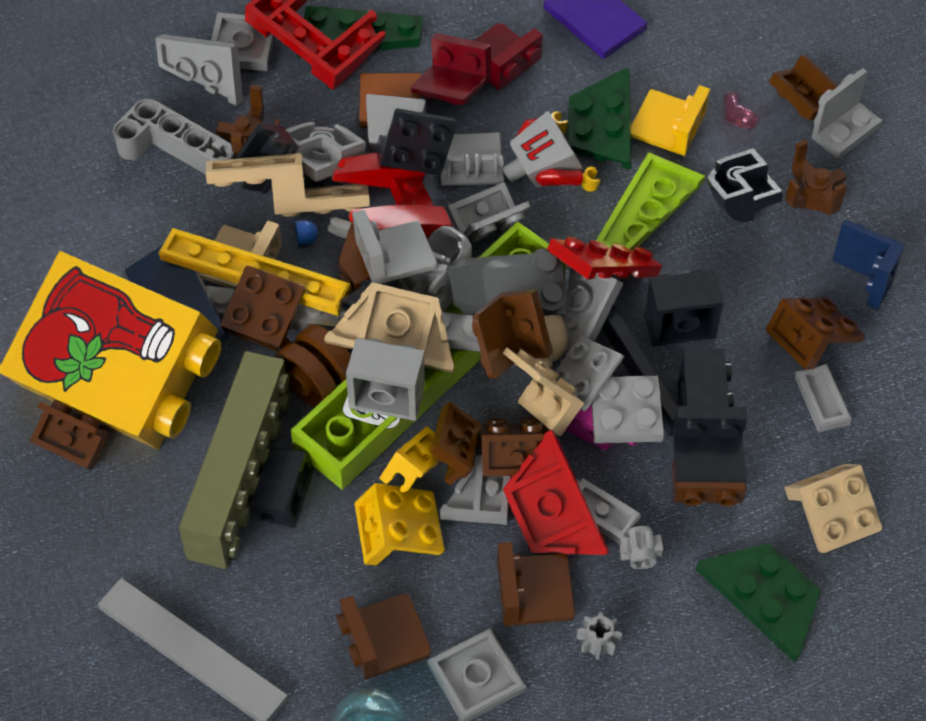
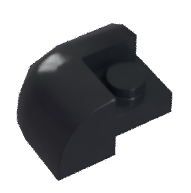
M754 148L716 161L715 168L707 176L714 199L733 220L740 222L754 221V210L782 202V190L768 175V164Z

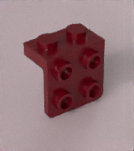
M497 23L474 40L491 44V78L488 82L497 90L502 89L542 58L543 34L535 28L520 38L504 24Z

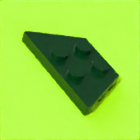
M625 68L569 96L568 144L575 154L591 156L594 160L604 163L609 159L621 163L624 169H632L631 75L629 68Z
M770 543L704 559L697 563L696 571L794 663L799 659L821 591Z

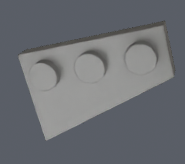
M165 34L155 38L160 68L188 82L193 80L205 86V90L214 95L219 93L227 97L228 102L235 106L243 103L237 44Z

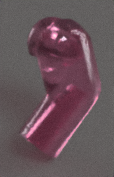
M729 92L724 95L727 121L741 128H755L759 121L758 115L753 113L752 110L740 106L737 93Z

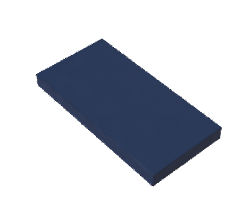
M163 245L125 269L130 282L203 314L218 329L215 338L220 340L221 343L230 338L226 329L220 326L221 318L199 272L160 260L158 253Z

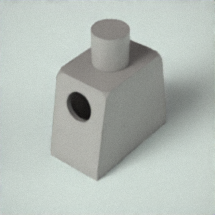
M366 94L370 151L377 152L376 145L379 135H388L395 109L399 108L426 113L425 100Z

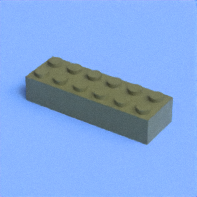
M248 351L244 352L179 526L187 560L227 569L230 559L236 558L239 552L241 539L238 537L242 527L246 528L251 517V507L249 505L257 488L273 439L277 440L280 436L282 429V420L280 418L282 413L289 410L292 401V392L288 391L290 374H286L285 361L283 359Z

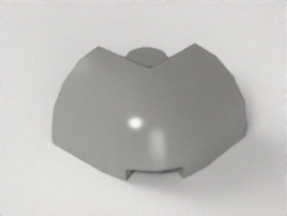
M308 122L286 129L299 146L295 154H302L303 175H307L315 182L324 180L329 176L333 177L335 169H342L337 167L341 158L364 155L366 142L338 124L333 129L315 127L314 122Z

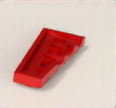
M567 237L566 240L551 238L547 251L586 279H594L596 273L602 279H610L612 274L619 278H628L629 274L636 278L657 277L663 266L652 258L653 254L650 251L641 247H635L634 250H630L625 246L615 243L612 247H608L595 240H590L588 244L579 239Z

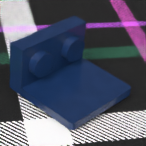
M844 220L832 260L870 277L865 291L870 292L866 305L878 310L894 282L905 245L891 237L871 231L861 224Z

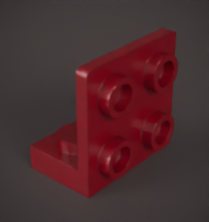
M436 33L431 38L433 65L411 85V93L422 95L428 99L435 98L448 101L453 105H464L491 78V44Z

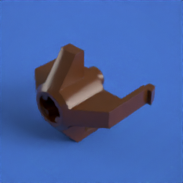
M251 85L249 91L251 106L247 116L238 117L234 124L219 121L216 135L231 144L235 157L258 123H263L265 112L262 95L263 88L261 86ZM276 119L274 125L281 126L280 120Z
M805 139L797 143L791 168L796 182L793 179L789 181L785 200L794 208L817 210L829 215L838 212L841 209L846 192V186L843 182L847 176L840 168L831 173L825 168H813L806 160L807 140Z

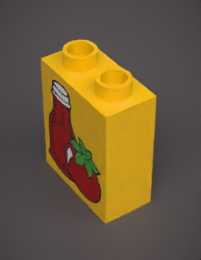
M59 251L0 365V374L29 391L51 401L55 400L81 415L83 413L105 426L159 450L165 436L174 439L184 429L191 411V403L184 398L196 375L204 378L213 370L220 355L221 342L215 338L218 329L200 312Z

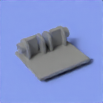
M500 132L454 134L441 174V186L503 183L502 168L504 167L503 155L501 154Z
M580 336L555 371L559 374L556 380L558 381L561 377L577 389L574 395L584 402L581 410L586 412L624 356Z

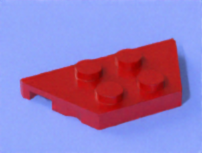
M554 430L546 432L543 436L544 439L533 453L528 455L516 475L512 476L503 488L531 553L606 555L610 553Z

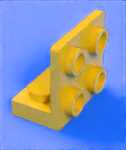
M699 85L694 96L688 95L686 101L653 89L649 90L631 125V137L685 156L707 112L711 89Z
M374 483L354 503L365 565L377 566L393 550L441 555L444 552L437 507L432 491L410 488L406 492H400L401 487Z

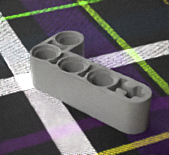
M143 99L137 102L113 128L117 151L122 158L127 160L139 158L154 144L206 175V161L235 158L229 142L153 99Z

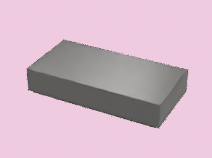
M828 364L817 366L815 369L796 371L795 380L818 433L850 425L851 416Z

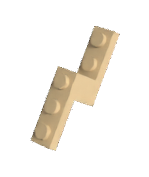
M301 153L206 161L207 184L225 187L232 185L234 182L246 181L249 184H259L264 182L265 179H271L275 215L282 214L285 217H294L301 212L311 211L316 214H326L334 209L351 211L370 206L368 185L354 184L305 189Z

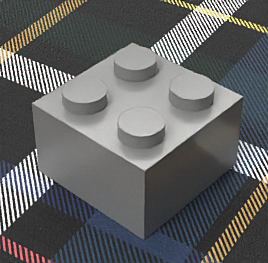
M356 338L346 371L349 408L416 421L425 388L424 350H419L410 345L397 346L387 344L377 339L365 340Z

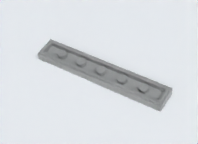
M121 578L98 603L101 611L254 720L272 721L288 701L286 693Z

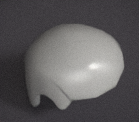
M451 226L438 228L427 239L432 252L450 258V266L454 265L458 259L472 258V246L469 239Z

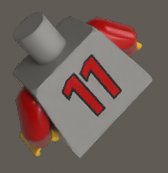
M547 111L539 118L524 121L516 137L510 142L517 159L502 168L511 183L527 174L535 187L581 185L584 190L593 192L598 189L601 180L595 179L598 171L594 167H588L584 173L580 171L582 166L564 137L568 121H561L562 114L558 111H554L552 114Z

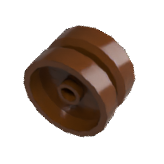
M317 324L306 326L295 337V343H287L274 356L285 361L286 374H290L288 388L300 400L312 408H315L347 379L346 371L351 354L345 347L325 343V335L329 331Z

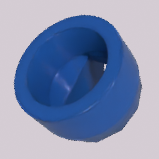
M310 220L295 221L297 245H309L317 239L318 228L315 223Z

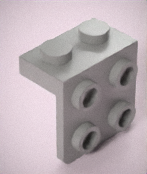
M505 182L450 204L446 207V210L454 228L463 233L468 239H471L472 243H476L489 237V234L496 231L497 227H499L500 231L511 228L516 222L525 218L524 213L531 206L528 201L515 206Z

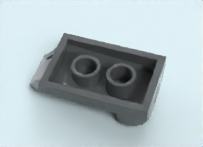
M538 249L532 254L458 259L454 265L448 267L453 305L458 307L464 315H474L501 293L532 289L538 290L544 316L558 315L563 318L566 314L567 293L560 259L547 251V249Z

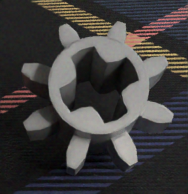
M633 527L626 532L627 537L620 538L621 560H630V566L634 569L651 568L656 565V558H662V551H664L662 536H653L650 527Z
M599 612L598 616L592 619L585 616L583 619L584 628L577 629L576 636L578 640H585L582 644L581 652L586 653L589 651L595 655L596 660H599L600 655H604L607 652L613 656L616 649L614 643H620L622 639V633L614 631L617 619L609 620L603 616L602 612ZM596 633L602 634V638H596Z

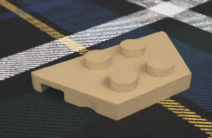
M372 282L361 294V298L345 312L344 317L334 329L325 335V343L353 349L356 338L365 340L377 339L383 343L397 346L410 345L419 350H424L425 367L450 373L454 371L439 299L436 297Z

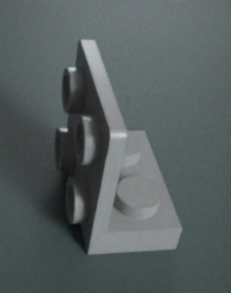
M864 68L854 75H847L834 90H827L818 101L819 109L813 121L814 129L811 138L838 160L881 127L882 120L860 103L868 74Z
M365 209L352 212L355 240L373 283L382 284L437 269L436 259L419 221L378 230L376 222L369 221Z

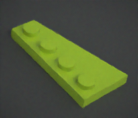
M648 152L596 241L608 247H612L614 243L625 246L630 250L639 247L704 184L705 175Z

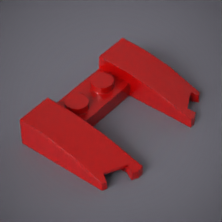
M252 0L246 5L245 21L266 38L271 34L312 65L311 73L332 90H335L385 39V31H381L376 35L371 25L377 19V15L372 9L332 41L296 13L308 0Z
M378 153L340 159L337 167L342 169H335L332 177L333 181L390 188L397 205L351 210L348 218L352 223V212L365 209L369 221H375L378 230L419 221L426 239H428L433 231L442 226L452 227L444 207L433 205L423 184L425 173L380 166Z

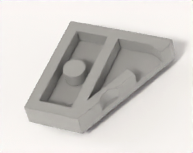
M477 455L474 460L475 465L470 474L465 478H461L448 503L443 504L441 507L440 520L507 525L508 500L503 488L511 476H482V455Z

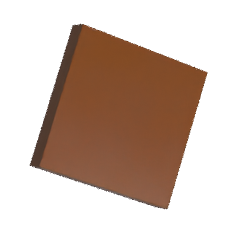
M360 73V128H368L366 94L421 99V95L411 93V85L421 77V73Z

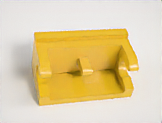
M426 426L397 450L379 479L387 484L396 476V473H400L405 478V483L401 486L400 492L409 490L418 477L421 478L440 462L436 456L430 453L435 432Z

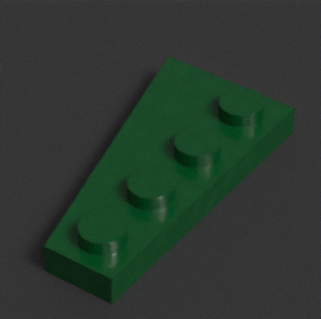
M306 5L303 18L334 41L369 11ZM375 12L377 19L371 25L376 35L381 31L386 33L385 39L377 47L381 50L420 47L423 16Z

